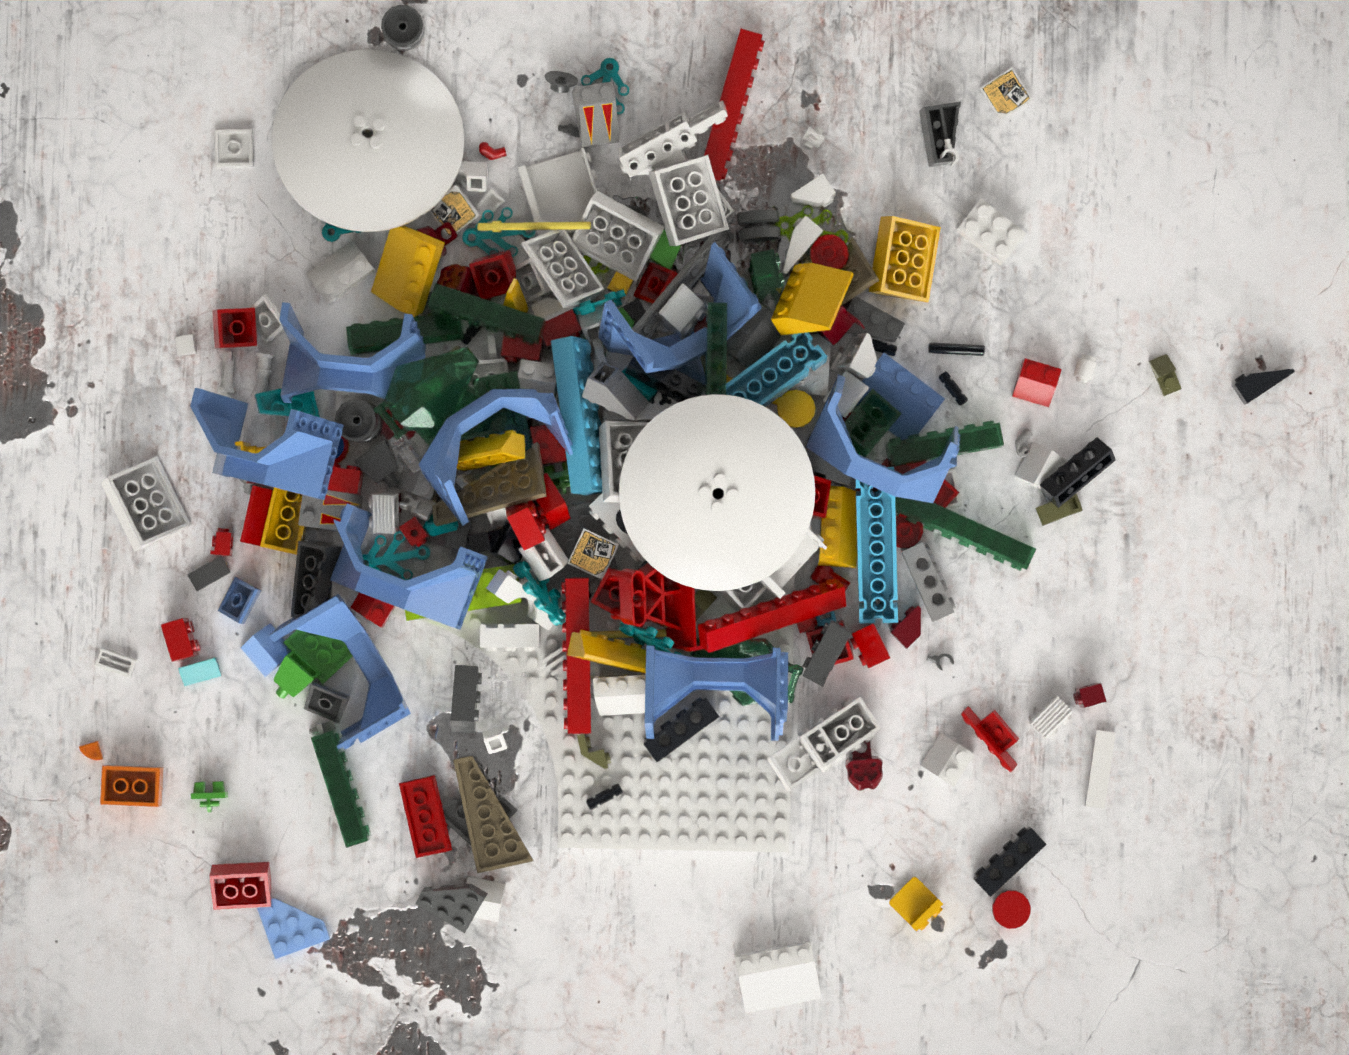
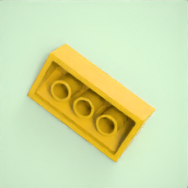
M508 430L502 435L490 434L488 438L475 437L474 441H460L457 470L467 471L524 459V435L517 434L515 430Z
M840 486L830 487L826 518H821L820 536L824 539L822 543L827 547L826 549L819 547L818 565L857 567L856 491Z
M274 487L260 547L297 555L298 541H304L307 529L305 526L298 525L302 494Z
M580 630V633L572 632L567 655L646 674V650L641 649L642 645L631 643L630 646L625 645L624 640L615 638L614 641H609L608 636L597 634V637L591 636L592 632Z

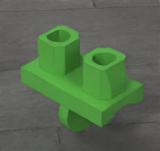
M567 461L562 463L563 471L560 472L555 471L554 465L544 467V474H548L557 490L562 489L563 494H566V488L570 487Z
M224 781L212 782L213 792H206V782H194L191 799H207V801H200V807H207V812H212L213 807H219L220 805L219 801H213L212 798L228 797Z

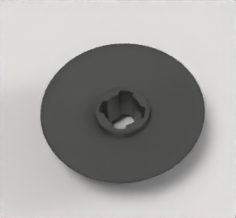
M550 71L544 75L546 81L551 84V90L558 93H567L570 87L578 83L577 77L566 72Z

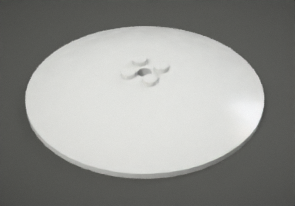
M372 49L354 50L336 54L318 62L294 81L282 98L275 115L272 129V151L282 183L295 201L307 212L339 228L362 232L383 231L415 221L429 212L443 199L454 183L461 167L464 152V129L462 118L453 96L441 80L429 69L397 53ZM365 130H370L373 132V136L365 138L362 133Z
M712 394L678 402L663 410L645 425L633 441L625 457L619 482V502L622 519L630 539L643 558L657 571L673 581L692 588L713 591L732 590L751 585L768 577L794 554L804 539L811 522L815 503V482L811 462L803 444L783 419L754 401L737 396ZM721 488L724 491L721 499L713 497L714 489Z

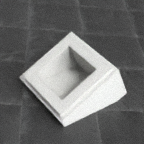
M194 334L175 337L177 356L197 354Z
M500 726L482 732L489 754L507 749Z

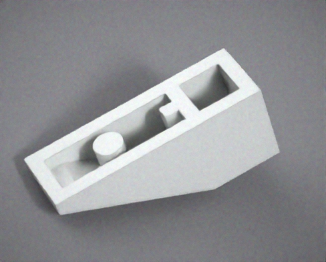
M807 216L803 219L799 217L793 224L795 229L792 233L782 273L785 276L823 233V230Z

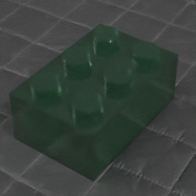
M874 389L862 399L844 421L857 454L863 457L870 453L902 414Z

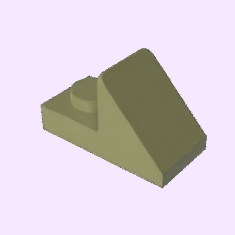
M1167 354L1149 361L1163 397L1182 389L1175 373L1176 368Z
M699 589L695 593L696 621L717 599L710 590Z

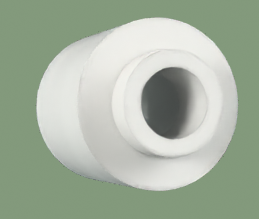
M1082 354L1081 358H1078L1073 375L1076 377L1077 382L1087 384L1088 381H1092L1097 365L1095 357Z

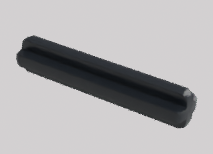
M929 343L928 352L983 356L985 354V346Z

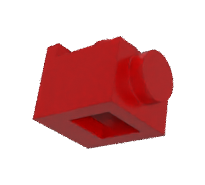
M218 528L216 535L212 537V547H215V550H211L210 554L232 556L234 533H229V529Z
M816 617L797 623L799 633L815 630L814 627H817Z

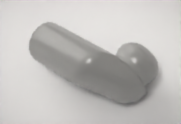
M1027 428L1015 440L1016 452L1020 457H1027L1030 453L1027 441L1033 433Z

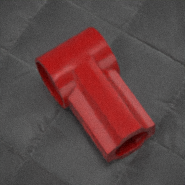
M817 565L810 576L818 584L836 578L845 586V591L850 585L849 581L836 574L829 566Z

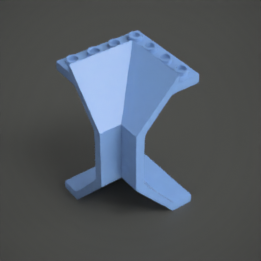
M714 242L711 246L704 277L700 279L713 297V306L706 327L668 348L634 332L612 300L604 303L598 337L608 352L634 355L645 373L678 369L725 343L762 306L758 302L756 294L748 288L745 279L737 273L735 265L728 261L724 250Z
M282 302L279 321L290 341L280 395L284 403H292L294 395L325 389L372 394L400 405L406 415H412L413 409H417L426 356V344L423 342V336L420 335V329L417 328V322H415L412 314H404L401 336L398 340L370 358L319 353L304 338V331L291 304Z
M838 374L806 447L845 475L890 495L933 503L949 469L957 466V454L960 449L958 427H954L941 456L904 474L857 454L838 408V402L842 396L845 377Z
M195 388L190 407L211 447L217 453L212 473L325 500L340 437L342 436L343 424L291 409L283 436L259 453L237 450L238 446H235V442L240 439L249 403Z
M492 389L446 419L420 461L419 467L424 477L462 526L468 523L469 520L454 488L461 435L502 408H507L543 422L567 453L572 455L571 445L573 444L567 436L569 433L565 428L564 420L553 393H538L535 389Z
M347 504L341 511L340 522L334 520L344 545L330 580L375 599L461 630L488 557L460 546L456 559L451 565L409 580L389 575L364 564L361 546L367 533L369 517L372 516V513Z
M339 594L298 618L292 617L277 626L269 635L272 641L275 642L296 629L341 640L346 644L369 683L363 717L341 731L342 737L337 744L338 750L342 747L344 749L351 747L355 744L354 742L357 738L362 743L411 714L392 672L364 626Z
M646 646V739H654L655 721L695 690L744 691L754 699L771 717V741H779V735H783V724L787 722L788 652H781V648H773V653L750 658H695L658 651L654 649V646Z

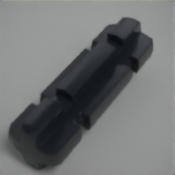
M482 311L477 316V320L475 319L465 330L466 333L460 336V341L465 345H468L472 340L471 338L483 327V323L489 320L490 317Z
M872 339L874 351L886 352L887 355L895 356L897 346L887 345L885 342Z
M945 371L939 375V379L961 406L968 401V398L965 394L961 393V389L953 379H950L949 373Z
M615 784L611 786V789L608 788L595 795V798L587 799L586 803L589 809L593 810L598 807V804L602 805L613 799V796L621 795L623 793L621 786Z

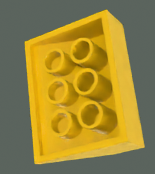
M895 216L880 217L872 267L879 281L869 287V292L929 302L941 227Z
M404 225L390 229L371 292L403 313L412 314L413 317L423 313L445 242Z
M814 263L794 265L771 317L780 335L831 330L853 278V273Z

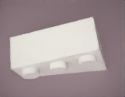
M480 624V648H485V651H497V648H505V651H516V648L524 647V651H536V647H540V624Z

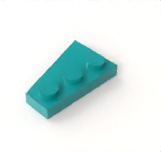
M282 388L254 395L259 414L289 417L290 411L293 409L320 417L313 391L294 395L292 403L283 402L280 396Z

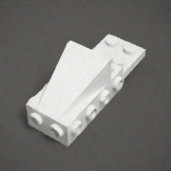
M720 101L691 118H688L684 112L618 148L619 166L624 174L628 173L631 178L634 175L649 174V171L690 160L684 148L687 150L695 146V142L698 141L696 133H704L712 124L718 125L726 120L725 117L728 114L724 102Z
M861 697L855 700L849 698L841 704L843 706L841 709L834 708L827 713L828 717L826 719L819 718L812 723L813 728L808 729L806 727L797 733L799 735L798 738L767 758L787 791L792 790L818 771L825 772L832 767V762L836 760L838 763L846 758L847 755L845 753L848 751L854 752L861 747L860 743L864 740L867 743L876 737L875 733L881 727Z

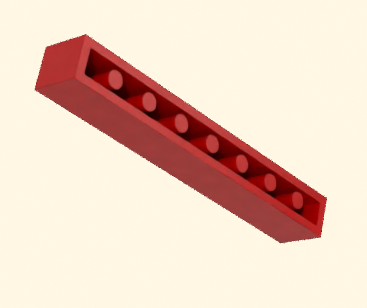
M742 28L739 32L720 101H723L726 106L728 116L725 117L726 120L724 122L712 125L704 156L708 155L715 181L719 184L721 179L725 180L727 175L726 161H731L733 150H730L732 142L736 143L739 133L735 130L737 124L741 125L744 116L741 113L742 106L746 107L749 95H746L748 88H752L755 77H751L753 69L757 70L760 61L757 58L758 51L762 52L765 43L762 40L763 34Z
M589 577L565 578V582H561L562 594L566 596V601H562V610L566 613V621L562 624V632H566V640H562V647L567 657V660H563V671H567V679H563V691L567 690V698H563V708L567 710V718H564V729H568V734H591L590 661L567 655L572 632L580 633V630L590 632Z
M836 578L829 579L821 584L811 585L809 588L800 591H793L791 594L782 596L781 599L776 597L773 600L760 602L755 606L742 608L740 611L731 614H724L716 619L706 620L704 623L698 624L700 645L710 653L846 607L845 586Z

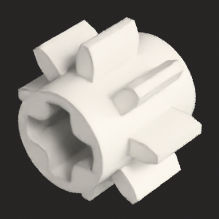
M818 126L814 129L809 127L802 138L806 141L804 146L811 150L813 147L818 149L825 139V136L822 135L824 130Z

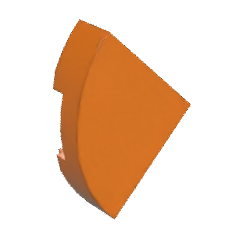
M98 741L79 746L80 751L86 757L93 760L103 759Z

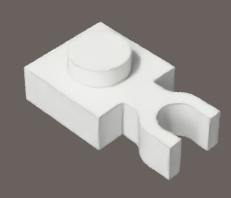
M407 494L404 495V500L408 501V503H399L400 508L404 510L411 509L410 514L426 521L433 514L432 506L436 504V502L418 496L417 500H414Z

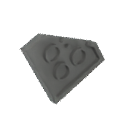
M497 797L510 819L518 810L506 798ZM449 799L442 806L446 823L471 846L462 799Z
M464 884L462 887L446 885L437 889L425 887L415 904L465 933L488 893L473 884Z

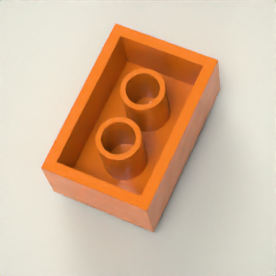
M103 765L100 804L162 806L164 767Z

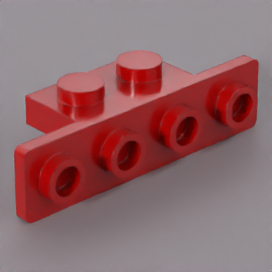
M969 706L966 707L961 713L964 722L975 730L976 736L985 742L992 754L996 755L1002 767L1012 772L1018 764L1006 750L1018 742L1019 738L996 710H993L980 720Z

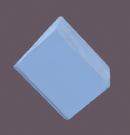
M271 623L254 634L241 647L265 677L280 666L284 657L291 652L285 645L283 637L275 642L272 641L269 635L275 628Z

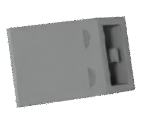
M603 361L588 377L582 397L588 399L591 403L601 405L607 410L616 412L624 418L633 421L649 403L620 369Z

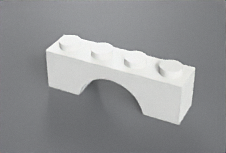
M462 161L455 182L462 184L467 191L486 192L488 163Z
M499 569L486 589L506 603H510L517 598H527V616L547 630H550L553 623L549 620L548 614L537 609L534 605V601L537 598L523 590L522 585L526 582L522 579L518 582L515 574L509 570L505 573Z

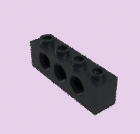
M634 355L625 371L626 374L677 402L701 396L705 385L675 369L645 373Z
M1096 437L1040 484L1043 495L1059 508L1116 461L1112 449Z
M699 697L691 703L693 706L691 709L686 711L684 708L676 714L677 719L672 723L668 720L661 725L660 728L662 730L657 734L654 733V739L644 738L646 742L643 744L656 762H659L720 717L706 698L702 700ZM695 711L699 712L702 716L701 720L697 723L692 722L690 719L691 713ZM683 723L686 726V731L683 734L676 733L674 729L676 724ZM663 734L670 737V743L665 746L659 742V737Z
M1023 827L1016 834L1018 837L1013 842L1009 840L1002 847L1004 850L999 855L995 853L988 860L990 863L985 868L982 866L974 873L976 877L973 879L988 896L991 897L1047 845L1031 827L1027 829ZM1019 843H1027L1028 847L1025 852L1018 851ZM1012 855L1013 863L1009 866L1005 865L1004 857ZM993 868L999 870V876L995 879H992L989 875Z

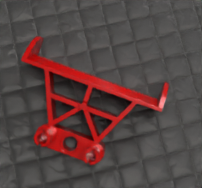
M649 563L639 570L627 568L623 570L611 569L609 575H614V577L610 576L609 579L619 582L620 608L614 607L611 609L610 613L616 614L610 615L612 619L621 620L624 624L637 627L643 626L647 620L666 627V637L674 641L671 648L690 652L704 649L700 643H696L694 588L671 580ZM645 589L650 592L647 596H646Z

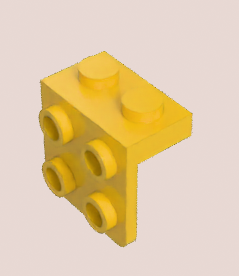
M912 877L889 901L890 906L915 931L918 929L922 931L929 924L927 920L932 915L936 917L943 910L941 907L943 903L917 877Z

